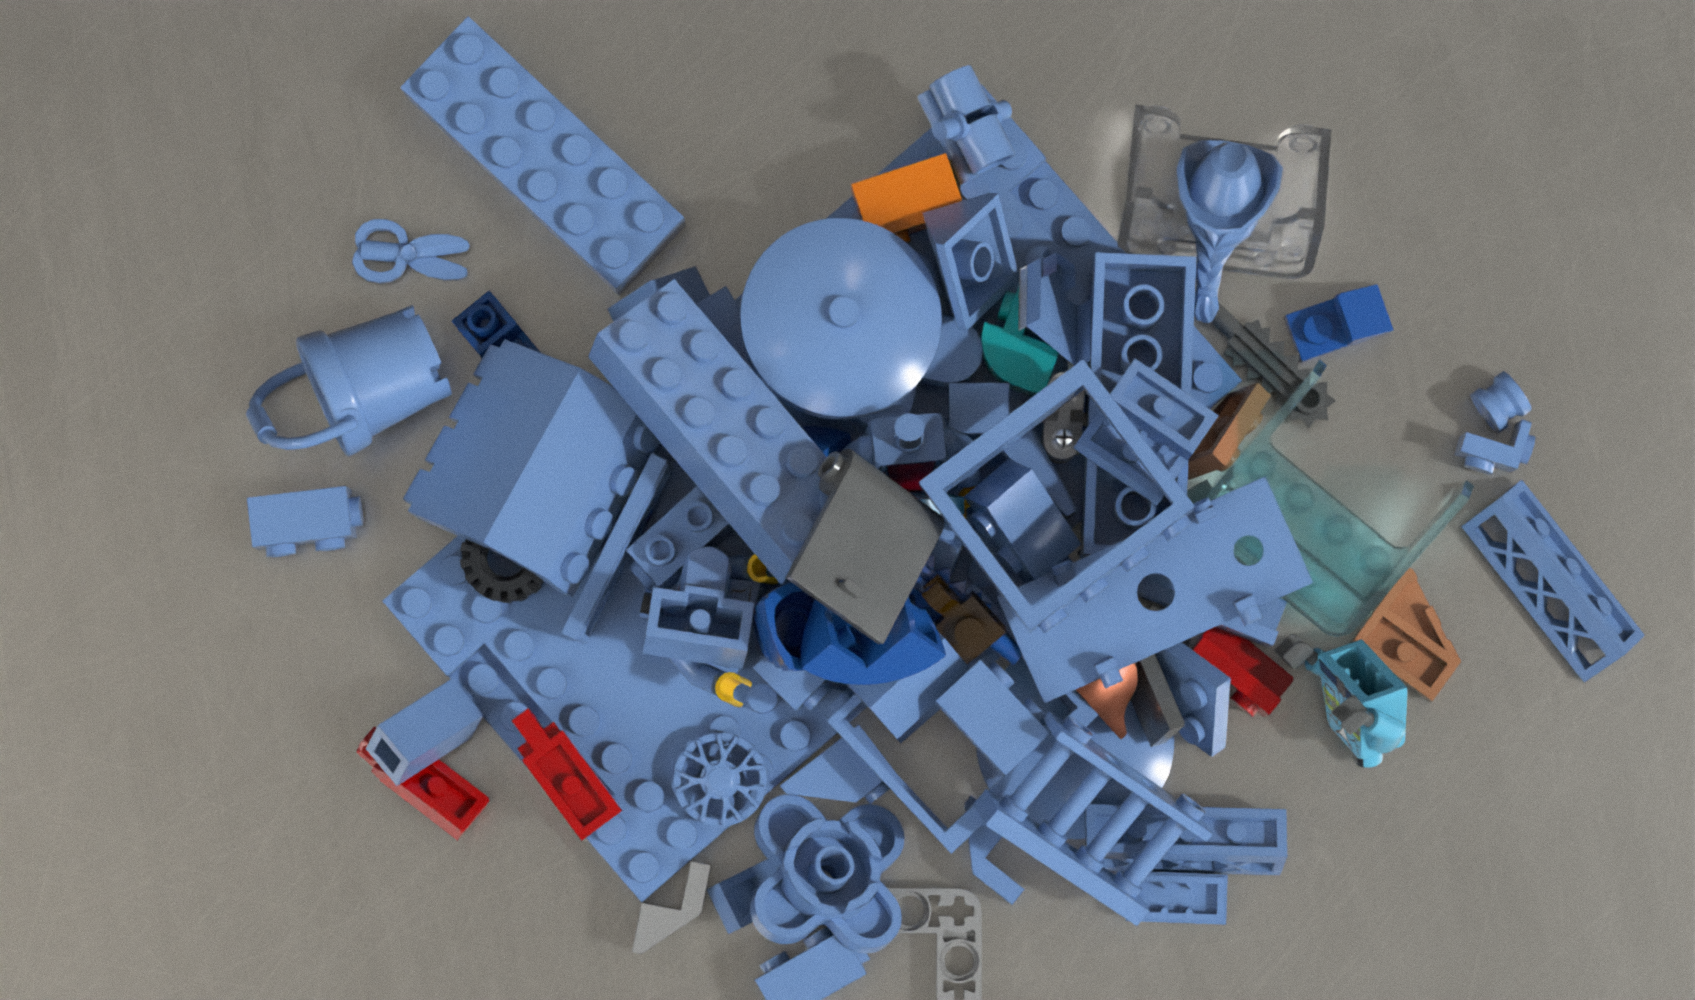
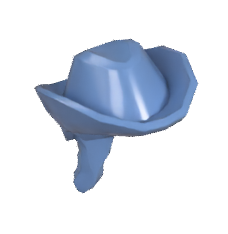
M1198 140L1183 148L1176 170L1180 200L1186 210L1188 227L1196 240L1197 286L1194 316L1197 321L1210 323L1219 310L1218 289L1223 266L1235 247L1251 236L1259 219L1273 203L1280 189L1283 167L1273 154L1249 145L1219 140Z

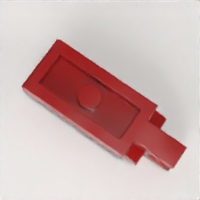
M529 708L511 720L526 740L525 743L517 748L524 758L522 759L523 763L581 841L623 811L564 730H560L554 721L544 728Z
M374 726L362 739L356 753L373 767L371 772L379 778V781L458 841L486 808L490 801L489 797L439 759L396 786L366 750L376 730Z

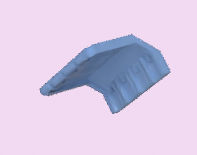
M504 339L500 348L491 344L487 348L473 373V376L481 380L480 384L476 386L468 383L449 416L452 421L457 423L455 428L443 426L425 458V461L433 466L430 472L419 469L403 500L411 504L408 512L418 519L499 553L531 571L558 592L573 598L582 580L587 575L589 567L604 540L610 533L630 493L633 491L651 453L654 452L660 441L612 385L580 367Z

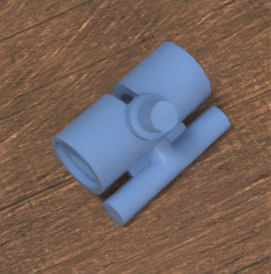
M971 65L963 66L940 77L930 84V90L917 96L932 126L933 136L940 142L944 152L947 154L948 160L961 185L975 180L979 177V174L987 172L1015 156V152L1001 126L1002 120L1011 117V105L1006 100L995 102L988 99Z

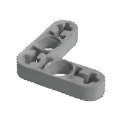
M887 888L896 898L897 902L903 897L913 896L921 901L924 908L923 917L918 923L914 925L901 923L898 933H936V1000H954V989L943 991L944 980L958 984L974 980V991L964 989V1000H982V910L977 897L970 891L961 888ZM940 895L937 906H951L954 903V897L962 896L964 897L965 905L973 906V915L965 916L963 925H954L952 916L937 915L940 925L928 926L932 913L928 896ZM956 946L966 947L970 950L974 959L970 971L963 975H954L945 967L944 959L946 953Z

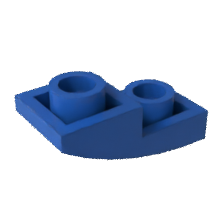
M490 290L452 320V323L481 358L490 344L500 348L504 339L540 352Z

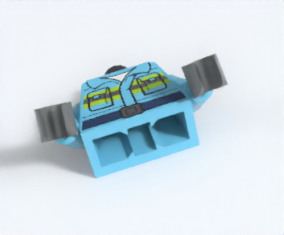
M1290 634L1274 650L1294 671L1305 661V668L1321 677L1328 723L1331 729L1353 752V761L1356 765L1364 768L1375 767L1382 762L1383 753L1391 752L1405 743L1407 687L1362 639L1325 652L1320 648L1312 649L1297 635Z

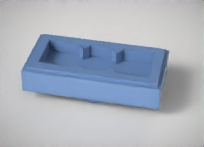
M1150 872L1140 884L1143 890L1139 894L1149 909V913L1141 922L1226 925L1228 875Z

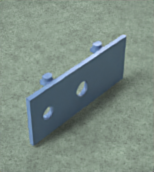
M1266 476L1213 500L1207 497L1193 503L1195 506L1194 511L1187 515L1192 524L1170 541H1167L1163 535L1159 536L1146 546L1151 553L1150 556L1128 572L1122 566H1119L1105 577L1110 584L1105 590L1087 603L1079 596L1064 608L1069 616L1045 634L1040 627L1029 633L1001 595L997 596V600L1044 703L1098 679H1101L1105 689L1122 682L1123 678L1120 674V669L1238 616L1241 617L1244 626L1260 620L1263 616L1259 607L1313 583ZM1248 535L1257 538L1263 548L1260 560L1249 566L1238 562L1233 551L1237 540ZM1124 540L1071 563L1070 560L1059 563L1051 567L1052 572L1017 588L1031 607L1034 608ZM1154 573L1163 574L1169 578L1174 588V596L1171 603L1166 608L1158 611L1148 610L1143 607L1137 596V589L1141 580L1147 575Z

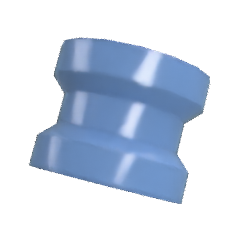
M1505 371L1495 376L1493 384L1487 389L1478 388L1470 394L1471 400L1482 418L1498 434L1508 428L1510 419L1515 416L1523 417L1532 410L1524 392Z

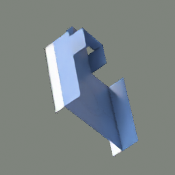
M1047 249L1043 252V278L1041 277V258L1019 269L1018 330L1025 327L1031 329L1068 360L1069 370L1081 360L1085 362L1090 361L1091 299L1076 306L1061 294L1075 287V267L1059 253H1054ZM1062 267L1067 271L1062 274Z

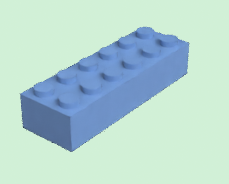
M469 16L400 87L408 100L618 296L630 286L686 226L684 216Z
M1095 253L1092 260L1090 361H1088V366L1109 394L1136 358L1191 396L1196 257ZM1088 394L1086 428L1099 411V408ZM1084 456L1080 557L1084 558L1128 538L1172 504L1164 495L1158 505H1155ZM1188 461L1175 479L1186 495Z
M673 279L598 332L588 357L771 574L783 585L788 581L785 577L829 497L820 491V477L818 476L819 468L826 459V456L678 282Z

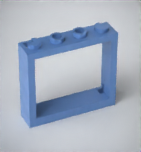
M1081 360L919 481L922 491L1029 633L1040 627L1045 634L1055 625L1057 626L1069 616L1064 609L1079 596L1085 603L1093 599L1110 585L1105 577L1119 566H1122L1128 572L1151 555L1146 546L1159 536L1163 535L1167 541L1176 537L1182 530L1192 524L1187 515L1193 512L1195 508L1194 504L1084 360ZM1085 390L1172 505L1036 607L1032 608L946 492Z
M975 583L966 590L967 595L971 591L975 593L982 592ZM982 592V601L992 603L990 610L1006 626L1005 634L1016 642L1005 615ZM848 687L828 706L834 714L827 722L952 854L984 824L976 807L973 804L947 828L849 723L866 705ZM1076 690L1058 697L1071 711L1063 719L1064 721L1071 716L1087 727L1098 716ZM1050 732L1046 739L1012 771L995 783L989 791L1001 799L1006 794L1011 796L1054 744L1056 739Z

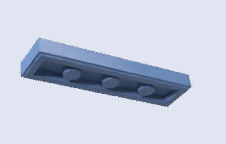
M651 453L561 632L565 636L583 645L588 642L630 558V554L626 549L641 537L674 471L673 466L667 460Z

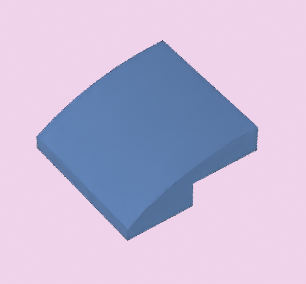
M1136 358L1110 393L1174 479H1176L1219 416ZM1099 410L1075 444L1074 449L1152 503L1158 505L1164 494Z

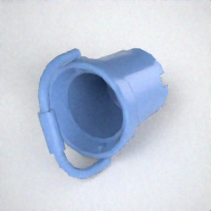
M410 305L394 313L330 334L319 330L299 336L296 339V347L302 362L283 370L264 382L254 392L249 401L246 417L258 440L263 444H269L271 447L284 450L309 448L336 438L345 455L350 457L370 446L373 436L427 406L451 396L452 392L447 377L441 379L437 371L442 363L419 314L415 315L414 307ZM307 374L330 427L300 437L288 438L278 436L267 412L261 405L265 398L276 388L290 380Z

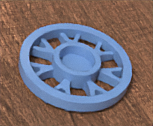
M711 733L694 740L680 754L673 775L674 791L682 808L695 820L710 826H731L747 819L760 806L767 789V770L758 750L744 738L730 733ZM718 740L721 759L709 763L702 744ZM722 740L732 742L728 749L724 748ZM735 744L742 746L749 752L738 767L727 760ZM696 748H698L700 752V757H697L691 753ZM753 757L757 765L748 766L747 762ZM687 758H691L704 765L700 778L682 772ZM759 770V786L740 785V772ZM681 777L688 779L689 783L682 786ZM695 784H701L706 795L690 805L683 790ZM737 790L744 794L752 803L740 814L729 801V797L733 796ZM750 790H758L755 799L749 794ZM710 798L723 800L722 819L706 816ZM700 804L703 805L702 814L694 809ZM728 809L734 813V817L726 818Z

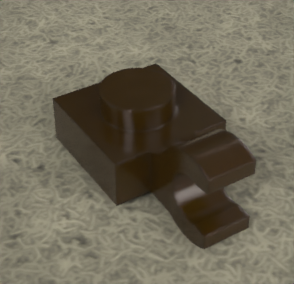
M939 573L923 585L925 591L921 595L935 611L942 614L934 624L937 631L948 641L966 664H969L1006 633V626L974 591H971L961 599Z

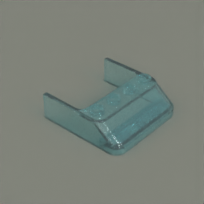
M1319 359L1204 498L1209 497L1210 500H1213L1266 476L1313 581L1312 584L1281 598L1324 633L1340 637L1352 633L1467 503L1474 486L1466 480L1408 546H1394L1279 452L1271 442V435L1322 376L1327 365ZM1248 535L1237 540L1233 551L1238 562L1249 566L1260 560L1263 548L1257 538Z

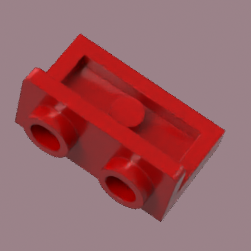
M1216 627L1205 631L1191 648L1231 678L1230 690L1234 694L1229 699L1251 717H1254L1256 713H1259L1262 717L1269 716L1282 699L1280 697L1294 680L1292 675L1249 640Z

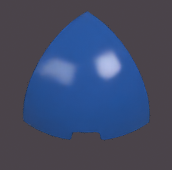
M909 597L884 644L875 643L815 600L805 625L801 645L802 669L826 680L854 685H871L900 680L931 667L946 656L940 635L929 614L924 608L919 609L910 603Z

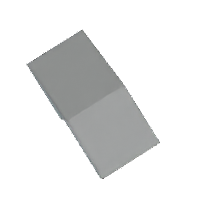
M691 861L681 909L642 902L632 949L633 953L643 954L703 913L712 864Z

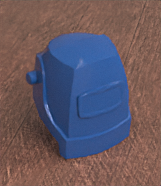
M792 582L783 584L766 594L759 601V604L755 606L752 619L758 643L767 661L776 668H781L782 671H803L804 669H802L801 665L802 638L815 599Z

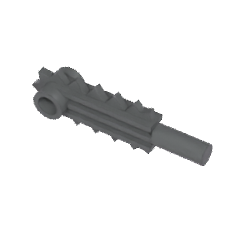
M1218 302L1219 310L1212 323L1229 339L1224 355L1233 358L1232 367L1247 365V380L1262 379V387L1268 393L1276 392L1275 407H1291L1289 421L1302 420L1308 428L1311 427L1315 420L1328 421L1327 408L1336 402L1334 398L1327 394L1328 382L1312 383L1313 368L1299 370V354L1284 356L1285 341L1270 343L1271 327L1261 328L1258 319L1252 323L1247 322L1243 326Z

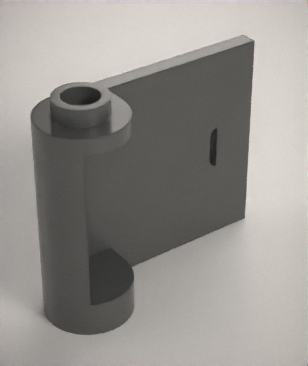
M845 449L839 453L835 451L826 457L818 471V476L820 477L819 489L829 497L785 578L875 643L884 644L943 531L945 521L940 514L852 449Z

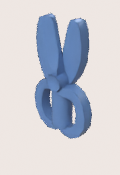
M373 219L363 223L355 233V243L358 249L354 253L352 264L357 274L368 282L378 284L393 282L403 275L407 264L416 272L438 280H461L468 275L467 268L436 257L468 251L470 248L469 242L461 237L449 234H430L409 242L406 231L399 224L387 219ZM387 231L397 236L399 243L370 241L366 239L373 232ZM363 260L394 262L395 266L389 271L377 272L365 267Z

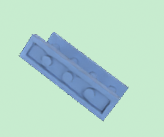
M1049 711L1043 719L1056 739L1054 744L1011 796L1006 794L1001 799L988 789H985L974 803V806L987 827L1138 926L1149 913V909L1139 894L1143 890L1140 884L1186 828L1206 842L1213 834L1202 818L1206 812L1189 796L1181 794L1179 798H1176L1091 740L1093 734L1075 718L1069 716L1064 721ZM1074 751L1093 764L1094 767L1051 820H1043L1041 824H1038L1028 817L1029 811L1027 808ZM1112 777L1132 792L1087 847L1081 845L1077 850L1066 842L1067 837L1065 834ZM1149 803L1168 815L1169 818L1125 872L1119 870L1116 875L1104 868V857Z

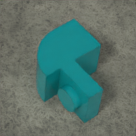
M1018 287L1016 293L1006 291L997 319L1006 322L1004 328L984 322L981 334L982 358L988 371L999 383H1009V389L1033 397L1048 385L1059 352L1047 343L1024 336L1025 328L1018 330Z

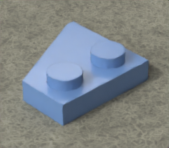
M1180 642L1155 655L1185 722V726L1178 732L1188 743L1196 745L1213 757L1226 747L1231 678Z

